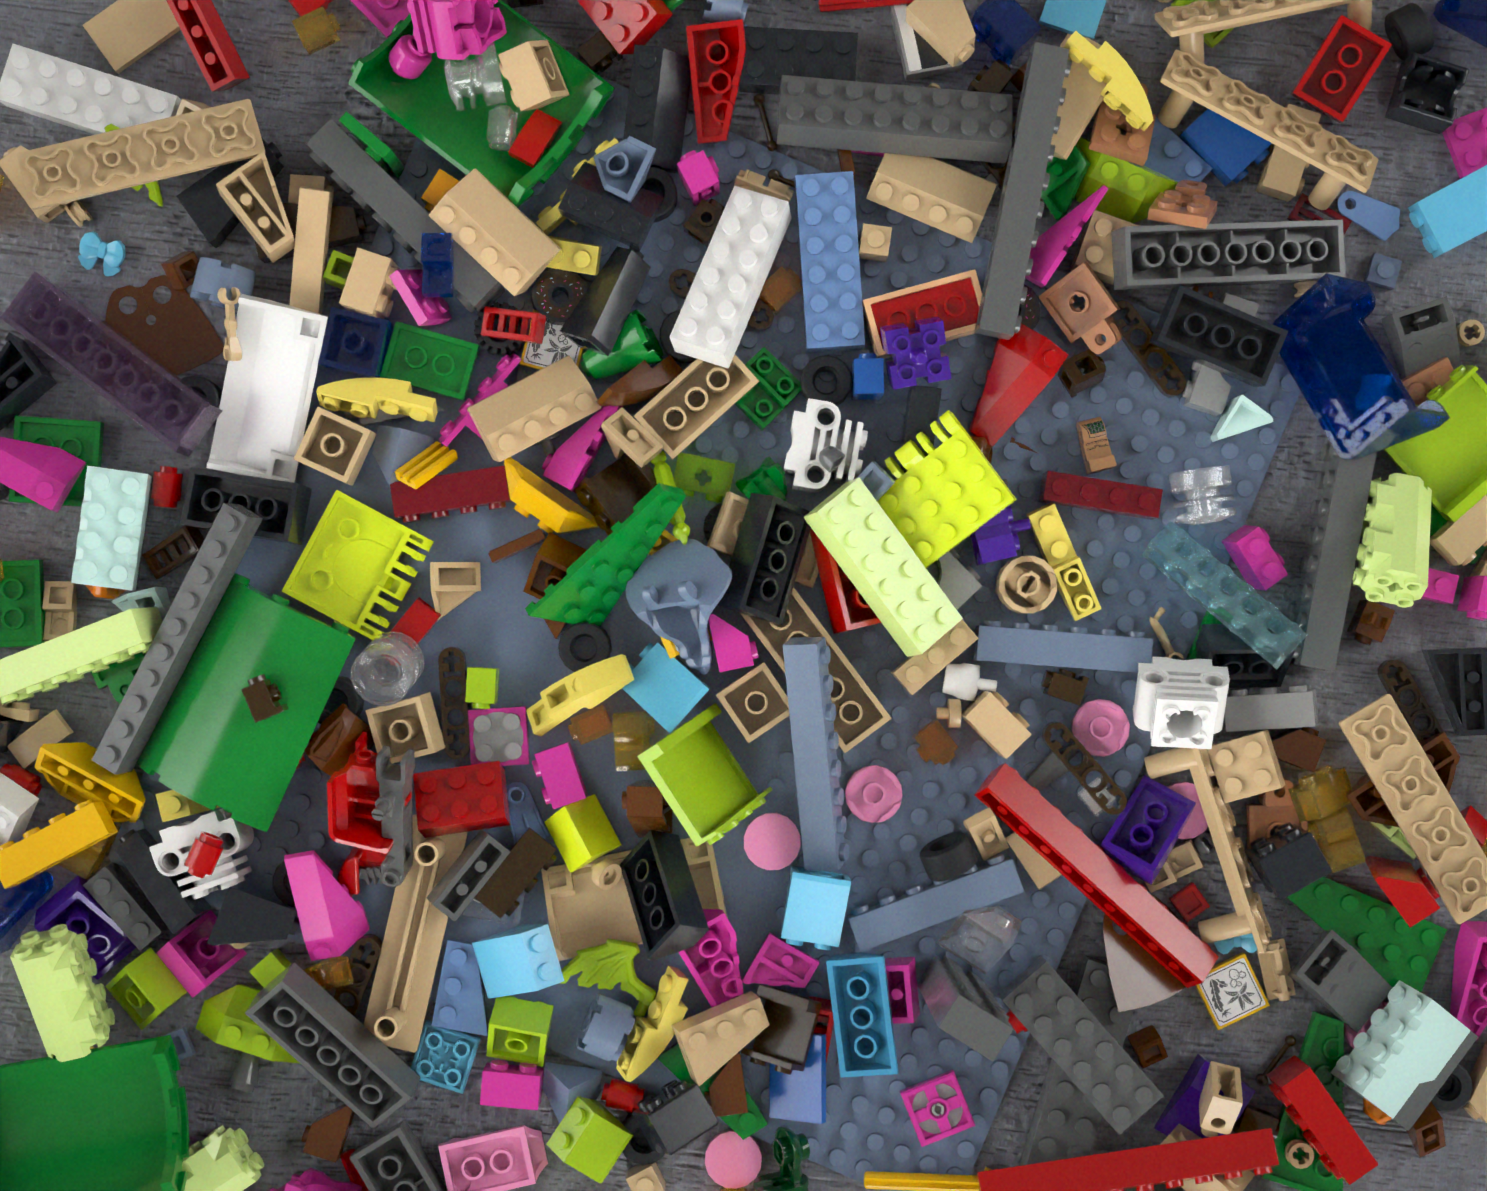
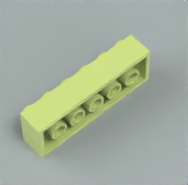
M860 478L844 483L804 516V519L907 657L923 654L963 619Z
M158 607L129 609L0 659V700L2 704L16 700L17 702L33 698L36 692L54 690L59 687V683L65 681L70 683L84 678L85 673L91 671L92 673L100 672L110 668L109 664L123 663L134 659V654L143 652V654L147 653L163 622Z

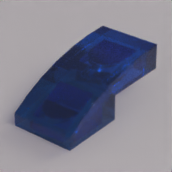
M422 233V295L424 297H453L454 257L452 233Z

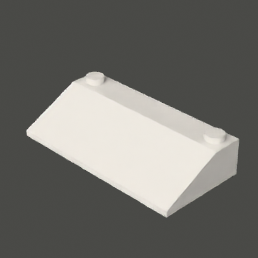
M241 294L238 300L239 307L236 317V337H238L242 350V359L240 361H228L211 453L206 468L294 483L298 467V461L294 460V457L304 437L328 316L272 300Z

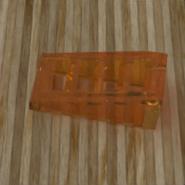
M347 956L329 958L303 969L312 979L314 977V981L327 993L353 983V976Z

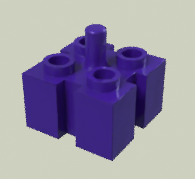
M939 317L914 321L915 328L908 329L904 323L880 327L883 350L888 355L892 354V360L885 361L888 382L893 389L916 386V378L923 377L928 383L952 379L949 357L943 351H940L939 345L946 344L944 323Z
M1009 505L972 533L970 536L976 565L1017 556L1016 550L1020 549V542L1016 532L1031 529L1030 520L1025 518L1013 521V512Z

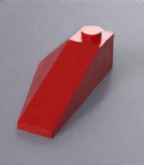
M743 19L686 26L698 144L727 141L746 54Z
M1021 324L1019 332L1014 333V336L1009 340L999 338L993 351L995 355L990 370H987L985 377L987 381L983 394L978 399L969 431L975 436L986 438L988 444L992 447L1052 380L1068 357L1065 351L1047 337Z

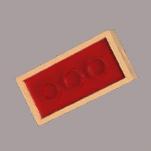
M970 270L863 300V314L873 351L877 354V358L884 359L892 356V354L888 355L883 350L880 327L904 323L908 329L915 328L914 321L939 317L944 323L946 341L975 334L982 296L976 270Z

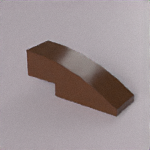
M670 355L654 368H651L644 360L610 386L596 402L600 406H621L648 400L659 394L684 370Z

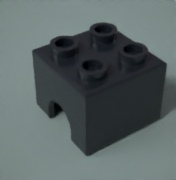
M1412 53L1400 65L1385 118L1433 133H1442L1454 123L1457 113L1454 102L1459 90L1466 83L1469 69L1419 53Z
M1290 822L1279 826L1275 830L1277 834L1270 838L1260 837L1250 843L1251 848L1245 852L1265 889L1271 893L1274 892L1280 900L1332 872L1313 835L1296 824L1292 825Z
M675 1079L668 1082L661 1088L663 1092L655 1098L649 1095L637 1103L639 1108L632 1113L652 1150L658 1153L663 1150L667 1155H673L718 1125V1121L699 1086L686 1083L685 1080L678 1082Z

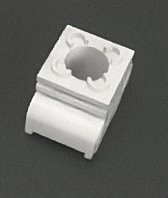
M808 398L806 411H794L791 424L792 445L786 455L784 471L786 474L794 475L792 489L815 493L822 491L826 487L831 477V472H828L821 465L819 454L828 446H834L845 454L841 464L832 471L835 472L834 482L840 483L843 474H847L845 483L856 479L861 474L863 460L858 459L859 450H863L868 434V431L863 430L864 423L858 422L853 432L850 431L852 421L846 420L843 430L839 429L841 414L838 407L831 402ZM826 413L831 416L832 423L823 425L818 421L817 416ZM811 470H817L822 474L823 480L819 483H813L808 479L807 473Z
M1152 657V663H1138L1133 717L1134 723L1139 729L1150 731L1151 746L1212 748L1213 734L1220 732L1223 726L1230 681L1228 667L1213 666L1212 659L1176 660L1168 657Z
M222 808L202 815L195 821H186L159 831L163 842L151 846L149 849L158 871L165 876H175L188 871L189 867L184 865L195 837H199L202 831L216 835L224 840L222 844L224 849L212 875L206 874L204 878H199L190 874V876L177 881L178 886L191 882L194 883L193 887L181 892L182 898L192 895L195 900L217 891V885H220L221 890L245 881L244 875L252 872L251 866L236 870L235 867L248 861L247 855L234 860L231 856L245 850L252 844L254 833L251 826L230 818L232 814L224 811ZM231 834L235 838V843H233L231 840Z

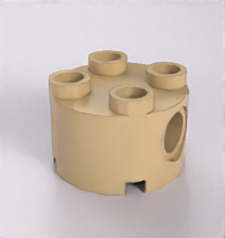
M1036 556L1017 557L1008 561L1000 569L996 578L995 592L1000 602L1007 609L1022 614L1035 613L1045 609L1056 595L1057 583L1055 572L1045 560Z

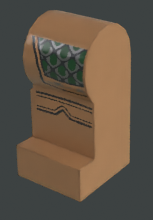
M1101 417L1077 422L1079 445L1087 475L1117 466L1114 455L1111 453L1106 429Z

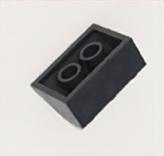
M584 162L570 181L558 209L562 216L640 251L663 203L664 197L641 187L630 203L605 191L597 167Z
M1287 623L1202 624L1196 641V659H1212L1213 666L1228 667L1230 678L1228 688L1281 687L1296 648Z

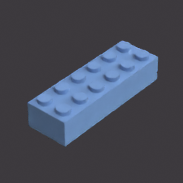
M853 171L795 175L806 353L864 349L865 335Z

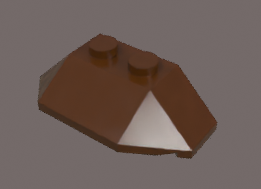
M1441 732L1419 743L1449 793L1460 755L1445 732ZM1368 773L1362 776L1346 794L1361 820L1399 827Z

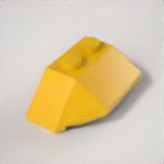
M509 457L504 460L510 500L516 503L513 509L526 518L532 514L540 520L537 526L547 533L556 531L559 534L599 528L594 516L513 458Z
M85 742L43 744L40 747L34 767L39 773H43L47 782L59 795L77 805L89 799L92 802L103 801L113 822L130 821L136 823L139 820L146 799L135 769L132 772L115 775L92 761L97 749Z

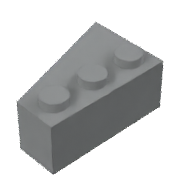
M1307 685L1289 686V691H1277V687L1259 688L1260 693L1248 694L1247 689L1230 690V695L1227 696L1224 713L1226 732L1314 727L1319 723L1316 688L1307 689Z

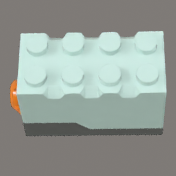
M87 466L85 492L81 508V521L71 583L84 584L94 597L116 599L127 590H138L153 481L152 476L144 473Z
M1399 980L1388 993V1004L1384 1009H1378L1372 1014L1370 1019L1371 1027L1366 1033L1361 1032L1354 1038L1353 1051L1349 1056H1342L1331 1073L1363 1098V1112L1375 1122L1385 1125L1388 1120L1392 1119L1409 1131L1477 1040L1478 1036L1433 999Z

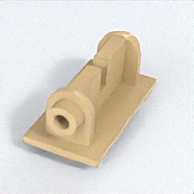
M749 169L746 171L740 170L738 176H736L734 186L788 201V203L791 201L794 193L793 190L789 189V185L771 179L768 187L763 186L766 177Z
M1284 938L1271 940L1267 945L1265 953L1259 954L1257 950L1267 1000L1279 998V1001H1287L1291 999L1290 996L1296 995L1293 979L1288 976L1291 969Z

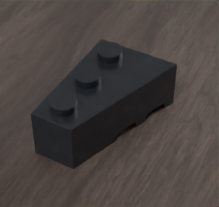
M10 332L5 338L6 344L0 351V430L57 384L27 343Z
M1487 648L1421 649L1455 734L1460 736L1487 735Z

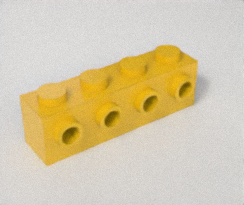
M91 799L86 800L74 807L76 810L74 813L68 816L62 813L48 820L49 826L43 829L35 827L22 834L23 840L14 843L12 840L0 845V881L4 889L18 886L116 834L118 830L103 801L92 802Z

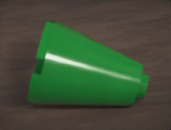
M635 309L629 313L609 356L589 350L583 353V361L580 363L588 377L593 376L595 379H600L630 371L644 360L649 365L657 364L664 360L661 357L663 356L662 348L653 329H649L645 324L643 325V322L647 319L640 310Z

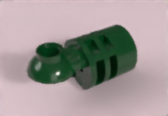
M778 1127L775 1132L772 1148L780 1171L768 1173L755 1179L753 1182L754 1191H808V1177L802 1173L801 1168L802 1161L807 1160L810 1156L808 1140L803 1133L795 1134L788 1128Z

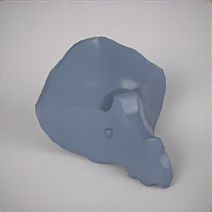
M688 539L687 544L683 545L680 540L667 544L641 564L632 579L627 583L626 598L630 608L638 618L648 624L657 635L675 643L681 659L686 660V664L690 669H697L702 675L709 672L713 661V650L707 623L710 614L730 585L732 570L720 559L713 549L699 541Z

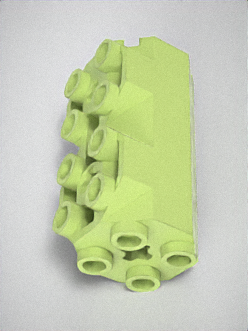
M1393 473L1389 475L1388 480L1382 482L1381 477L1371 480L1361 531L1363 540L1362 544L1359 543L1356 561L1359 562L1358 567L1354 571L1352 581L1353 585H1359L1366 592L1365 597L1371 602H1385L1402 608L1410 607L1414 604L1415 600L1421 599L1428 587L1432 490L1429 486L1427 488L1424 487V481L1420 477Z
M60 924L47 931H30L20 937L21 942L15 946L10 958L48 1057L53 1058L55 1055L57 1061L65 1062L87 1056L91 1053V1046L97 1043L99 1048L109 1039L110 1026L115 1024V1015L112 1008L107 1006L104 985L92 982L91 976L97 974L95 960L89 957L85 934H76L68 930L67 925Z
M221 1125L209 1133L201 1143L197 1141L189 1146V1157L183 1158L182 1171L187 1172L184 1191H243L262 1176L260 1169L264 1167V1162L257 1152L253 1153L247 1144L248 1137L241 1128L234 1131L230 1127L225 1129Z

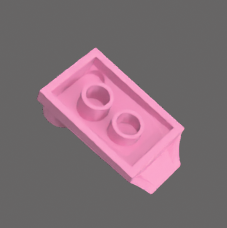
M525 1125L467 1138H453L448 1142L438 1145L447 1191H506L536 1184L539 1174L548 1164L542 1132Z

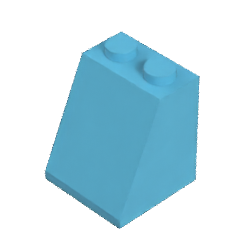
M1487 165L1408 208L1412 224L1419 228L1423 236V245L1427 252L1432 253L1434 258L1487 231Z
M657 642L655 646L649 643L639 654L642 658L640 663L636 667L631 664L629 665L635 680L622 689L663 728L671 733L707 693L710 687L676 657L670 659L665 647L661 643Z
M791 865L781 928V938H785L787 944L803 946V942L815 943V948L822 950H831L832 946L839 947L851 886L849 875L829 871L805 870L804 867Z
M523 924L472 942L489 999L539 991L564 981L548 924Z

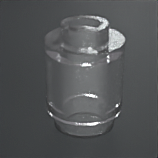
M497 105L495 109L489 110L487 140L489 141V147L494 150L508 151L516 139L518 114L510 106Z

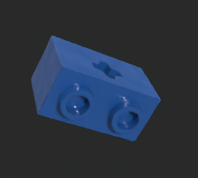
M875 353L859 354V358L854 359L851 365L852 400H881L884 394L883 358H877Z

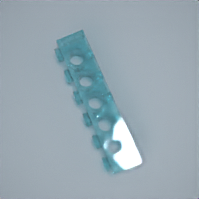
M1172 521L1149 542L1142 554L1144 558L1276 669L1285 662L1306 638L1307 634L1302 631L1297 623L1290 621L1273 603L1266 601L1260 596L1253 586L1241 580L1233 573L1229 566L1222 564L1211 555L1206 547L1199 545L1183 528L1178 527ZM1221 590L1226 591L1229 595L1224 594Z

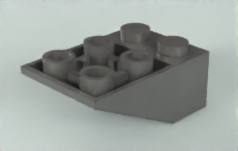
M1447 296L1390 314L1381 319L1401 380L1443 357H1448L1454 370L1461 366L1456 323Z
M1333 930L1323 931L1288 974L1289 977L1356 1033H1358L1392 989L1387 981Z

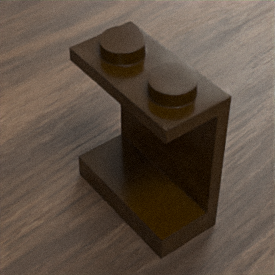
M624 453L617 461L593 477L584 478L574 490L581 504L586 506L593 514L598 527L609 536L613 532L611 527L618 521L623 523L634 513L633 507L657 485L653 469L648 463L641 468Z
M759 985L756 995L766 999L764 1011L770 1025L755 1037L752 1049L743 1048L740 1053L750 1056L749 1062L761 1066H766L767 1062L774 1064V1070L791 1075L792 1070L804 1071L822 1002L774 987Z

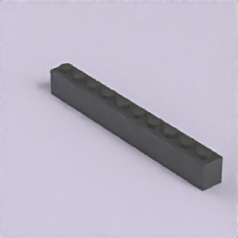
M1035 42L1029 51L1012 146L1009 153L974 332L977 334L1009 340L1014 336V333L1019 332L1022 316L1018 315L1020 304L1024 305L1027 296V287L1023 286L1025 276H1029L1032 270L1033 259L1029 258L1031 247L1035 248L1039 234V231L1034 229L1036 219H1041L1044 209V202L1040 201L1042 190L1046 191L1050 178V173H1046L1047 163L1052 162L1055 152V145L1051 144L1053 134H1057L1061 121V117L1057 116L1058 106L1063 105L1066 96V88H1062L1064 77L1068 78L1072 65V60L1068 59L1070 49Z
M223 503L92 761L115 775L133 771L263 519L262 517L239 504Z

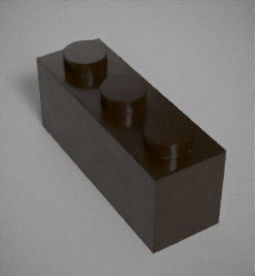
M529 827L474 898L500 919L504 914L510 917L520 904L516 900L523 891L528 894L539 881L535 877L542 868L547 871L557 859L554 855L557 849Z

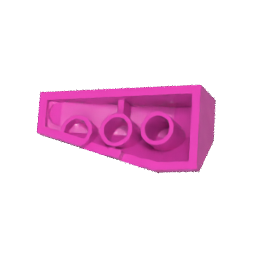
M1103 185L1038 237L1035 248L1031 247L1029 258L1033 259V265L1030 275L1025 276L1027 280L1041 289L1047 284L1067 254V249L1076 240L1083 225L1088 221L1109 189L1108 187Z
M624 405L603 406L556 450L554 455L549 454L542 465V469L545 470L543 476L576 494L574 489L586 476L606 439L601 427L602 423Z
M0 437V483L58 513L87 462L61 448Z
M314 850L284 855V862L304 942L311 961L341 956L370 930L363 905L358 900L354 901L349 895V889L344 884L340 885L333 877V871Z
M703 909L709 930L693 947L680 951L679 954L711 1007H715L744 994L739 971L740 961L736 948V932L723 910Z
M1465 921L1460 926L1455 944L1450 1014L1476 1034L1478 1038L1487 1025V922Z

